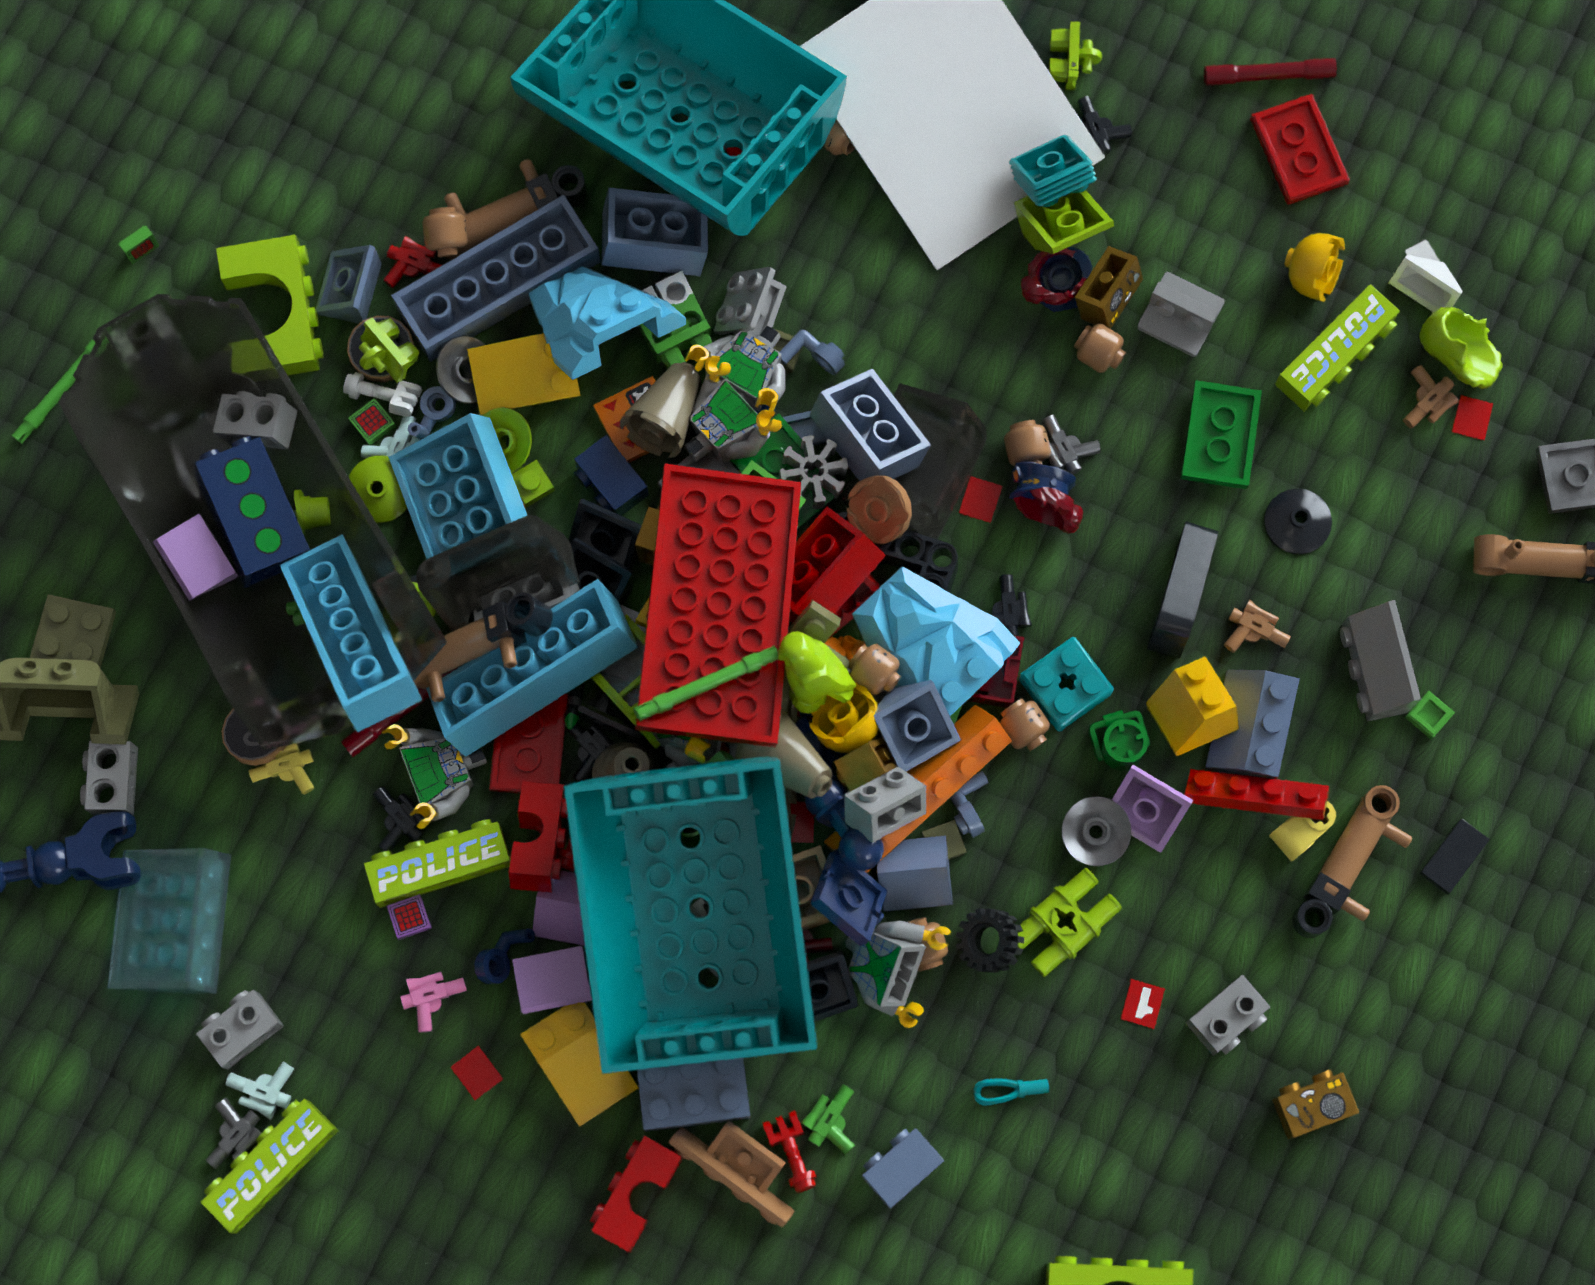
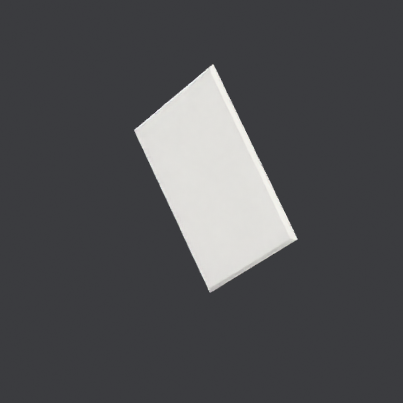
M869 0L800 46L847 76L845 92L836 120L936 270H939L1017 217L1013 202L1028 195L1013 179L1014 175L1009 163L1012 158L1064 134L1068 135L1093 162L1092 166L1105 158L1002 0Z

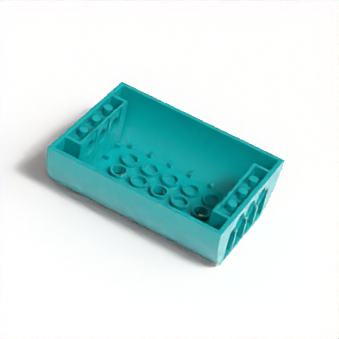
M580 0L513 73L510 80L515 93L519 97L735 235L744 236L748 235L826 143L841 107L847 76L725 0ZM630 80L636 83V86L632 89H623L619 86L623 81ZM681 113L689 117L687 121L682 123L671 119L675 114ZM729 147H737L742 152L737 156H729L724 151Z
M754 757L609 775L564 786L602 1074L817 1049L780 759L775 757ZM692 827L698 830L700 842L697 846L689 847L683 843L681 839L683 829ZM695 898L705 899L710 906L708 915L704 917L694 915L690 908L691 901ZM704 968L714 969L719 976L718 984L712 987L702 984L699 977L700 971Z

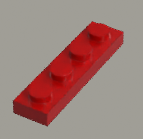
M1191 769L1185 796L1193 800L1192 804L1324 820L1329 797V785Z

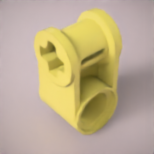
M1327 801L1323 822L1319 821L1315 824L1311 818L1291 816L1269 836L1288 859L1293 862L1334 824L1336 811L1333 805Z

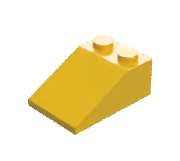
M544 333L467 349L480 415H484L496 408L516 409L580 396L577 378L572 380L554 363L549 343H546Z
M585 1002L563 1006L520 1034L579 1127L639 1089L628 1071L602 1074L595 1018Z

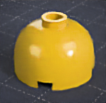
M1315 233L1302 239L1295 249H1289L1285 259V267L1289 268V279L1296 291L1309 298L1322 302L1326 301L1323 294L1331 295L1341 272L1343 260L1337 257L1338 249L1345 251L1344 239L1330 234Z
M855 683L857 686L853 689L854 696L849 701L842 703L827 695L825 704L821 705L817 711L811 713L813 718L812 723L809 722L814 734L826 748L838 753H850L872 741L879 730L874 719L878 706L877 702L866 687Z

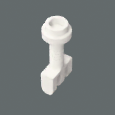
M356 372L354 375H347L343 392L349 394V398L356 400L360 394L389 401L390 413L410 417L414 410L413 407L416 406L418 397L421 395L422 388L417 384L402 380L398 383L396 389L378 386L377 384L364 381V375Z

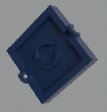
M836 849L828 855L810 904L861 947L870 942L875 926L884 917V914L880 911L887 890L865 871H856L847 867L840 858L839 849Z

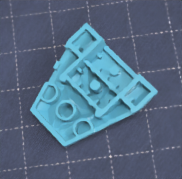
M581 266L571 273L568 272L561 278L546 282L529 293V299L539 325L543 327L546 343L550 345L553 361L572 380L600 367L599 344L643 324L659 338L687 324L686 317L668 301L585 266Z
M900 567L852 613L867 647L872 644H878L898 658L900 666L897 673L901 675V679L894 688L932 680L950 716L1001 669L1004 661L1020 645V642L998 618L978 609L904 567Z

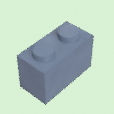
M916 1128L911 1133L906 1129L901 1131L889 1142L894 1147L884 1157L878 1152L863 1165L867 1172L862 1175V1178L889 1209L944 1161Z

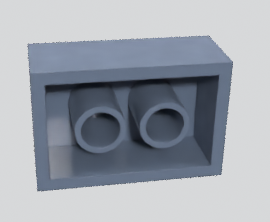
M617 188L608 189L602 211V266L675 274L683 271L684 275L701 276L708 254L707 216L674 195Z
M873 369L821 391L809 414L826 438L837 444L836 451L841 458L845 457L847 459L848 467L859 481L870 476H888L895 479L919 467L931 446Z
M743 1058L637 1070L645 1132L751 1119Z

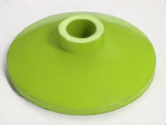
M496 408L490 410L483 416L490 417L510 471L513 473L525 463L530 454L532 445L530 427L526 419L513 409ZM509 437V440H510V441H509V446L507 447V446H506V440H507V438Z
M378 455L366 458L353 468L347 480L346 494L350 506L360 517L371 522L384 523L398 518L407 510V505L388 456ZM376 482L383 484V490L379 494H374L372 491V486Z

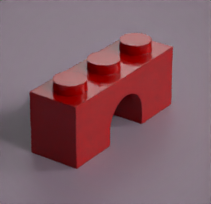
M522 781L518 807L519 828L533 829L541 835L532 842H513L508 872L510 889L552 893L554 880H560L562 859H557L558 849H564L566 842V829L561 828L562 819H568L564 785Z
M646 1136L643 1137L641 1142L635 1139L625 1157L630 1161L624 1173L617 1171L608 1187L612 1195L607 1204L604 1205L600 1202L590 1219V1222L595 1224L591 1230L592 1232L630 1253L648 1222L632 1210L630 1205L632 1191L636 1186L645 1182L654 1183L666 1190L683 1159L682 1156Z

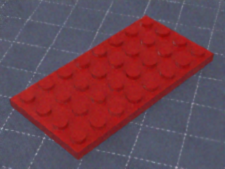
M672 464L664 465L638 706L652 700L657 695L664 692L669 693L741 661V658L752 653H758L773 645L779 651L783 638L788 634L801 482ZM775 660L762 666L760 670L739 676L674 705L672 709L661 714L657 713L642 721H639L636 717L635 730L776 748L779 735L785 662Z

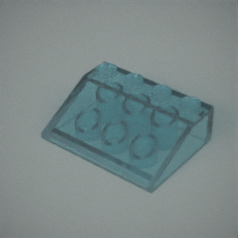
M206 848L123 850L122 858H130L140 866L141 879L134 885L119 888L107 988L188 994H216L231 855Z

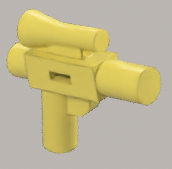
M296 739L290 741L284 751H280L275 755L276 758L269 763L249 770L253 783L269 777L279 776L285 782L294 780L303 795L315 788L303 769L306 764L314 762L310 749L300 752Z

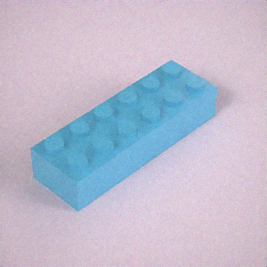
M343 535L280 565L339 700L357 732L422 701L357 560Z
M599 579L551 608L553 621L547 632L536 637L525 633L527 642L514 648L517 665L514 668L504 667L499 647L465 663L443 677L442 682L445 693L443 701H432L430 688H426L444 738L465 757L638 648L618 600Z

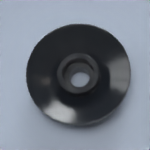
M1290 489L1278 494L1270 502L1265 512L1264 525L1269 539L1279 549L1290 554H1308L1320 548L1329 537L1332 528V516L1325 501L1317 494L1305 489ZM1295 514H1303L1306 517V522L1298 523L1294 518Z

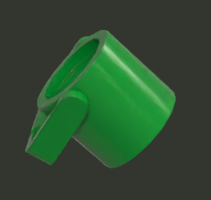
M1122 710L1103 715L1102 720L1091 723L1088 726V733L1097 761L1104 760L1112 769L1124 771L1130 770L1132 765L1137 766L1146 753L1147 747L1150 746L1144 720L1139 711L1123 713ZM1105 727L1107 730L1099 745L1095 730Z

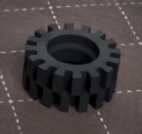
M989 908L976 909V913L967 914L966 918L969 921H961L959 924L964 929L963 933L956 932V938L962 939V943L956 944L957 950L964 951V953L959 955L961 960L968 961L966 965L976 969V971L999 973V971L1010 969L1008 964L1015 965L1018 960L1014 955H1022L1023 949L1017 948L1018 943H1024V937H1020L1017 934L1023 931L1021 925H1015L1018 920L1014 916H1009L1008 912ZM989 927L995 928L999 935L998 947L991 954L985 953L981 947L982 934Z

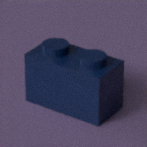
M607 435L574 458L577 469L574 474L584 488L591 486L596 492L597 496L594 499L598 506L622 516L649 496L647 485Z

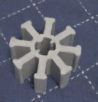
M804 436L801 442V449H804L805 458L793 451L791 446H788L783 454L782 463H787L795 469H780L779 479L801 482L800 496H803L807 489L812 490L814 500L812 507L813 509H820L824 507L826 501L821 487L834 494L835 499L841 495L845 483L844 481L839 482L832 476H846L848 463L845 457L841 461L827 463L829 457L835 455L837 444L832 440L827 439L823 451L820 455H815L813 448L814 436ZM814 467L818 468V475L815 474L812 478L807 476L808 470H813Z

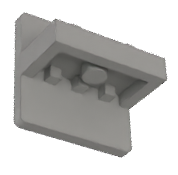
M765 267L734 273L727 284V294L724 303L716 314L715 333L719 335L730 333L737 335L743 330L757 337L765 325L773 327L786 290L785 285L773 279L775 274L773 268Z
M1166 272L1161 282H1158L1137 328L1192 357H1196L1225 301L1170 272Z

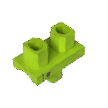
M1070 22L1069 29L1051 30L1050 51L1067 52V59L1050 58L1049 62L1050 74L1055 81L1066 82L1065 90H1075L1079 64L1082 65V72L1089 74L1092 72V65H1096L1102 60V53L1093 48L1092 40H1084L1083 48L1079 49L1080 22Z
M373 318L365 321L364 326L366 329L360 337L363 343L359 346V349L364 354L359 361L360 366L364 370L375 367L379 373L386 370L397 383L405 379L408 368L418 359V349L412 342H406L399 347L395 345L393 340L398 338L400 331L391 318L378 323Z

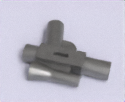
M1050 415L1042 420L1052 442L1050 444L1051 456L1049 457L1051 466L1061 469L1066 467L1068 472L1073 475L1082 469L1077 461L1078 458L1101 453L1098 440L1081 444L1077 437L1072 435L1066 436L1054 415Z
M227 1098L215 1105L225 1120L220 1127V1134L223 1139L206 1159L215 1169L235 1149L237 1151L232 1155L234 1159L243 1152H248L257 1143L256 1139L261 1134L254 1127L261 1118L252 1110L240 1118Z

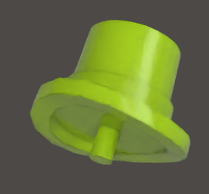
M294 490L296 510H293L295 517H298V523L303 535L305 530L313 529L314 527L330 526L331 518L328 497L310 498V496H304L302 490Z

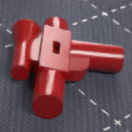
M405 236L400 248L391 245L388 249L387 257L396 260V264L383 281L389 287L394 288L403 275L415 277L419 272L427 275V273L429 274L442 265L430 259L435 257L436 251L428 250L425 246L417 244Z

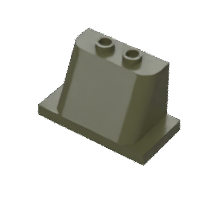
M6 659L0 662V740L23 741L30 716L94 718L90 731L91 743L126 745L139 698L138 686L112 685L99 665L89 660Z

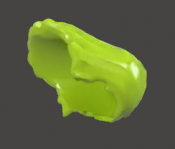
M1441 307L1432 313L1423 324L1419 337L1425 350L1429 355L1446 366L1463 383L1469 384L1473 388H1489L1496 381L1503 367L1501 353L1488 340L1487 334L1489 329L1486 327L1487 319L1476 320L1458 308Z

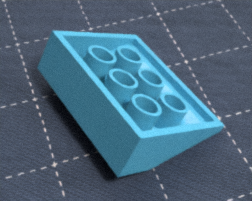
M469 413L389 456L435 580L507 555L536 540L490 417Z

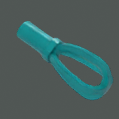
M986 1079L974 1086L975 1100L981 1105L999 1104L1016 1097L1023 1098L1025 1095L1049 1093L1047 1079L1032 1081ZM984 1086H1008L1015 1089V1091L1008 1095L995 1098H984L980 1094Z

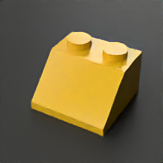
M1206 656L1175 669L1146 702V707L1176 757L1239 729L1237 706Z

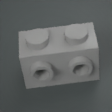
M896 767L844 795L845 823L851 828L859 830L873 843L926 814V785L900 767Z
M1241 975L1189 1019L1186 1025L1212 1055L1220 1050L1226 1055L1241 1042L1237 1036L1243 1030L1248 1028L1253 1032L1267 1020L1263 1013L1270 1006L1249 981Z
M247 990L239 993L229 1002L231 1005L229 1009L221 1015L216 1012L209 1016L201 1024L203 1029L196 1033L218 1064L224 1069H230L284 1027L260 993L255 990L249 993Z

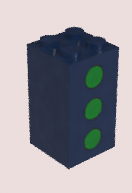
M250 436L233 442L231 444L232 448L223 452H219L218 449L208 451L199 456L200 461L195 462V478L244 588L283 573L280 567L281 564L310 550L261 438L258 437L252 440Z

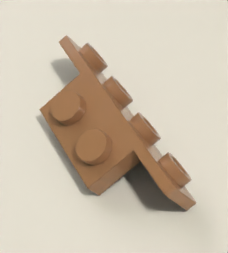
M728 1121L710 1147L683 1127L670 1139L669 1143L675 1147L678 1155L684 1159L694 1161L703 1168L704 1173L714 1181H720L730 1188L737 1199L745 1203L749 1202L757 1208L762 1217L768 1222L784 1227L794 1214L795 1210L767 1190L786 1162L732 1122Z

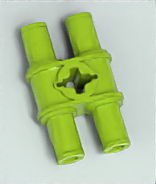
M1086 867L1063 887L1061 885L1055 886L1053 888L1054 892L1038 906L1030 908L1028 912L1030 916L1020 924L1023 931L1017 934L1020 937H1024V943H1018L1017 948L1024 949L1043 932L1049 933L1052 936L1053 942L1031 961L1033 967L1043 977L1047 976L1066 958H1075L1077 956L1076 953L1094 937L1098 938L1100 936V928L1122 909L1120 903L1110 893L1087 913L1077 907V902L1099 883L1094 874ZM1057 915L1063 918L1070 916L1073 919L1070 924L1072 929H1069L1067 926L1062 929L1059 928L1057 924L1060 919Z

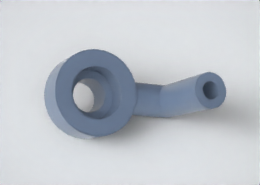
M800 330L780 351L781 363L784 365L803 346L811 352L815 361L832 375H836L845 365L842 359L844 353L832 342H829L828 345L819 342L806 330Z
M435 386L427 389L420 400V407L424 417L420 424L416 422L409 424V434L419 440L429 436L436 421H445L453 415L456 401L447 395L442 387ZM443 399L445 407L440 411H436V401Z
M983 771L974 775L950 797L959 813L954 816L956 824L963 835L969 832L972 838L985 832V829L972 804L965 796L989 783Z

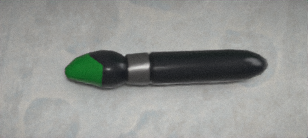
M585 682L570 690L568 707L564 714L565 725L569 730L574 728L580 717L578 708L582 702Z

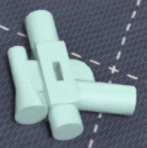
M403 416L394 437L384 438L380 446L363 444L361 457L369 458L378 455L389 457L419 441L418 438L413 436L411 442H409L411 437L408 432V426L415 422L416 418L413 416Z
M283 1061L273 1077L264 1074L259 1076L256 1082L231 1072L225 1085L250 1095L249 1098L241 1096L239 1104L256 1110L271 1120L276 1111V1106L286 1109L290 1103L291 1096L280 1092V1090L294 1071V1068Z

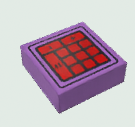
M420 894L387 906L398 940L432 929Z

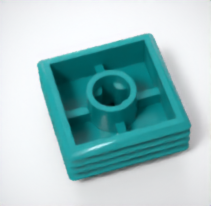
M1066 134L1020 154L1009 161L1010 168L1013 171L1012 174L1014 175L1013 179L1038 207L1053 206L1058 202L1059 198L1070 193L1083 192L1088 188L1089 184L1097 180L1094 176L1096 174L1093 171L1094 167L1091 165L1093 162Z
M1071 637L1021 673L1019 678L1021 684L1058 732L1107 699L1114 691L1111 683L1076 637ZM1062 677L1066 680H1073V690L1070 691L1067 687L1063 689L1059 687Z

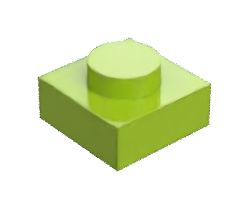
M537 460L512 474L521 500L526 508L555 491L554 486Z

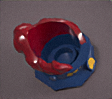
M1075 247L1065 248L1055 254L1044 251L1039 252L1028 264V276L1021 279L1023 297L1027 302L1033 304L1041 303L1053 312L1078 308L1075 296L1092 272L1089 256L1081 249Z
M1035 462L1016 463L1012 473L1014 482L1018 484L1017 489L1009 494V498L1015 501L1018 510L1026 518L1057 527L1066 534H1073L1077 531L1083 518V510L1081 506L1074 504V500L1068 495L1069 490L1075 487L1076 477L1055 466H1046Z

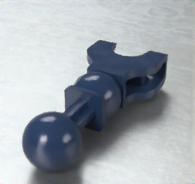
M801 717L795 724L832 771V786L829 791L821 797L808 798L804 796L806 808L818 822L830 828H835L841 837L839 855L847 867L856 871L870 870L880 862L883 856V841L880 838L872 843L859 830L851 828L845 823L844 795L847 794V791L832 770L835 751L826 748L814 734L809 722L812 723V719Z
M125 811L96 815L89 819L76 835L65 837V844L59 841H49L40 845L36 851L32 846H27V858L5 863L0 860V893L5 889L7 883L29 878L37 888L43 887L42 882L50 885L61 884L71 876L76 881L91 880L97 886L106 890H114L138 883L141 879V870L134 860L130 858H110L111 850L116 843L131 838L135 834V817Z

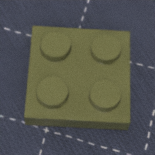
M48 594L30 658L89 660L97 663L101 668L116 611L112 608Z

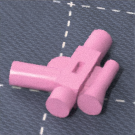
M442 972L422 978L406 979L410 994L401 996L404 1010L417 1007L418 1032L432 1031L431 1013L441 1008V999L467 991L463 977L440 984L436 982L444 980Z

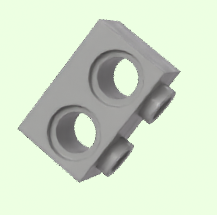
M237 391L236 395L222 394L213 433L228 444L250 436L252 440L260 437L264 447L288 449L297 410L286 402L285 397L278 394L268 393L266 397H257L252 393Z
M89 741V749L83 753V770L87 771L86 785L83 784L81 786L80 800L81 804L85 805V810L92 815L125 811L134 815L138 747L131 741H127L126 745L97 744ZM108 754H116L115 764L111 768L103 769L102 761L104 757ZM112 787L114 789L113 798L107 803H101V792L106 788Z

